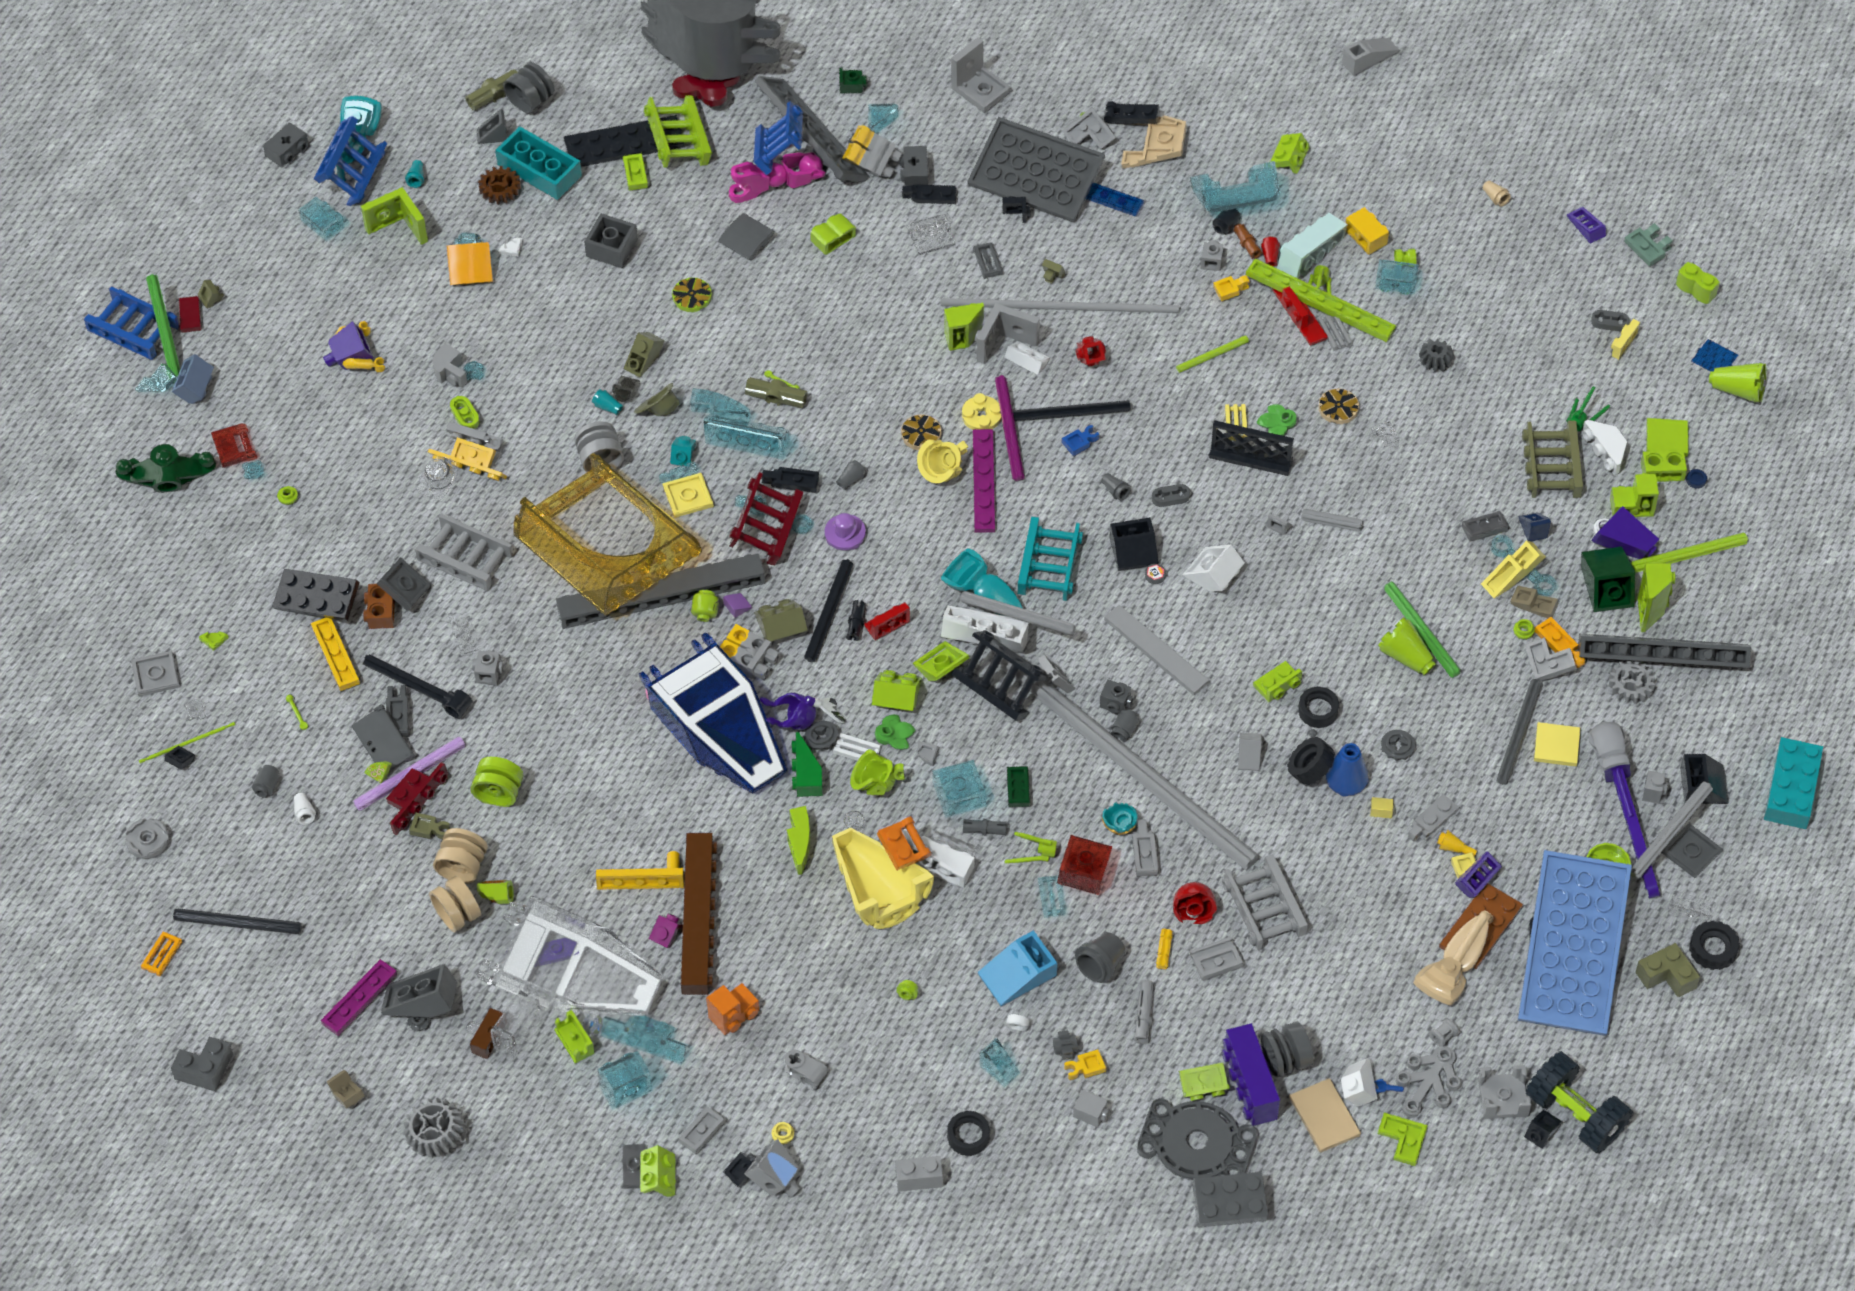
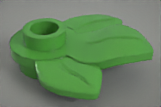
M1273 404L1268 406V413L1262 414L1256 423L1259 426L1269 428V433L1283 436L1287 429L1295 426L1297 416L1294 411L1286 410L1282 405Z
M893 714L886 716L882 721V725L876 727L875 738L880 744H890L893 748L899 750L908 749L909 745L906 739L914 734L915 728L907 722H900L899 715Z

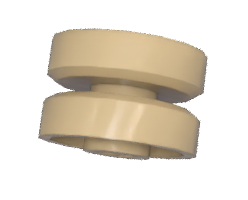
M457 876L446 881L445 888L438 886L429 892L430 900L437 914L454 933L465 926V920L472 922L481 916L480 908L473 894Z

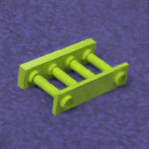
M685 96L681 106L656 107L653 97H649L647 105L644 106V115L648 118L658 149V158L662 161L663 167H668L672 157H696L700 166L708 165L712 152L693 96ZM658 114H681L685 120L660 121ZM686 128L690 134L665 135L663 129ZM690 142L694 146V149L670 150L668 143Z

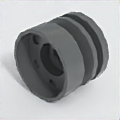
M533 62L526 63L523 68H520L516 74L510 76L503 84L505 94L510 102L526 114L535 110L541 102L546 101L555 92L554 84L547 72Z
M1296 1021L1282 1026V1035L1276 1028L1271 1030V1033L1267 1031L1260 1035L1264 1058L1276 1078L1284 1075V1072L1286 1074L1291 1073L1292 1064L1297 1070L1314 1064L1311 1043L1300 1022Z

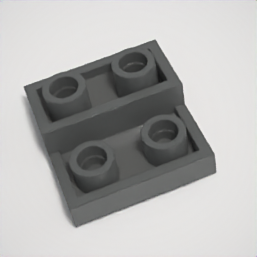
M742 213L730 224L718 241L749 261H752L758 250L767 245L775 231L747 214Z

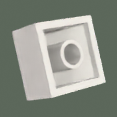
M1231 544L1205 547L1183 573V576L1210 592H1221L1228 587L1230 580L1240 572V568L1245 562Z

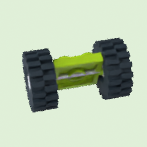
M1559 1051V1053L1557 1052L1554 1056H1551L1541 1069H1538L1537 1074L1532 1077L1531 1082L1527 1086L1526 1095L1530 1096L1543 1109L1552 1106L1555 1101L1564 1108L1568 1106L1574 1111L1572 1115L1581 1122L1586 1121L1585 1126L1580 1131L1579 1140L1596 1154L1601 1153L1624 1131L1625 1126L1628 1125L1629 1120L1633 1116V1110L1616 1096L1608 1098L1607 1101L1605 1100L1597 1109L1570 1087L1572 1081L1576 1079V1075L1579 1073L1580 1066L1564 1052Z

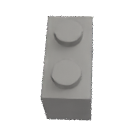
M940 1156L895 1160L898 1192L943 1187Z

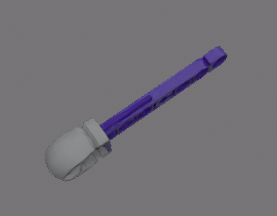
M1612 721L1602 722L1591 730L1589 743L1594 747L1599 765L1604 770L1605 782H1614L1638 860L1647 848L1626 781L1631 776L1629 759L1625 752V731L1618 723ZM1650 865L1642 875L1649 899L1660 896L1653 868Z

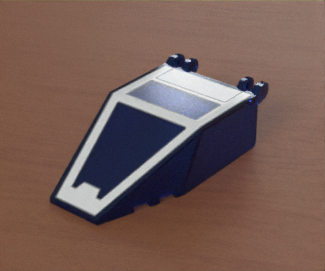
M705 632L701 637L708 646L706 649L703 650L701 644L694 639L691 641V645L696 650V655L661 675L656 666H650V672L656 678L652 682L643 671L639 673V677L647 689L650 709L697 763L703 767L707 766L713 769L716 774L724 775L731 779L732 783L754 794L787 773L788 770L771 725L766 720L767 715L752 681L721 649L713 637Z

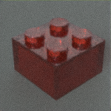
M1070 835L1057 883L1099 895L1113 846Z

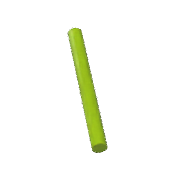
M1244 335L1176 366V369L1179 373L1248 343V337Z

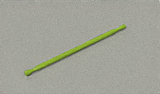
M232 722L229 725L219 727L200 736H197L195 738H192L190 740H187L185 742H182L180 744H177L175 746L152 754L147 758L140 759L139 763L141 764L147 760H151L160 755L168 753L177 746L183 747L185 745L203 739L207 736L225 730L228 727L235 726V723Z

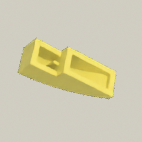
M1525 541L1513 555H1508L1481 585L1495 599L1522 580L1546 556L1533 542Z

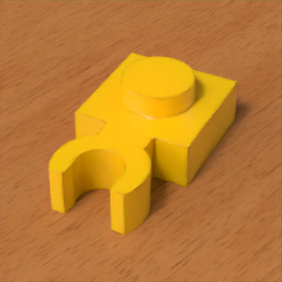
M1098 1049L1078 1055V1062L1067 1061L1064 1063L1065 1070L1070 1068L1074 1070L1068 1073L1069 1080L1076 1079L1081 1073H1083L1084 1078L1106 1072V1066Z

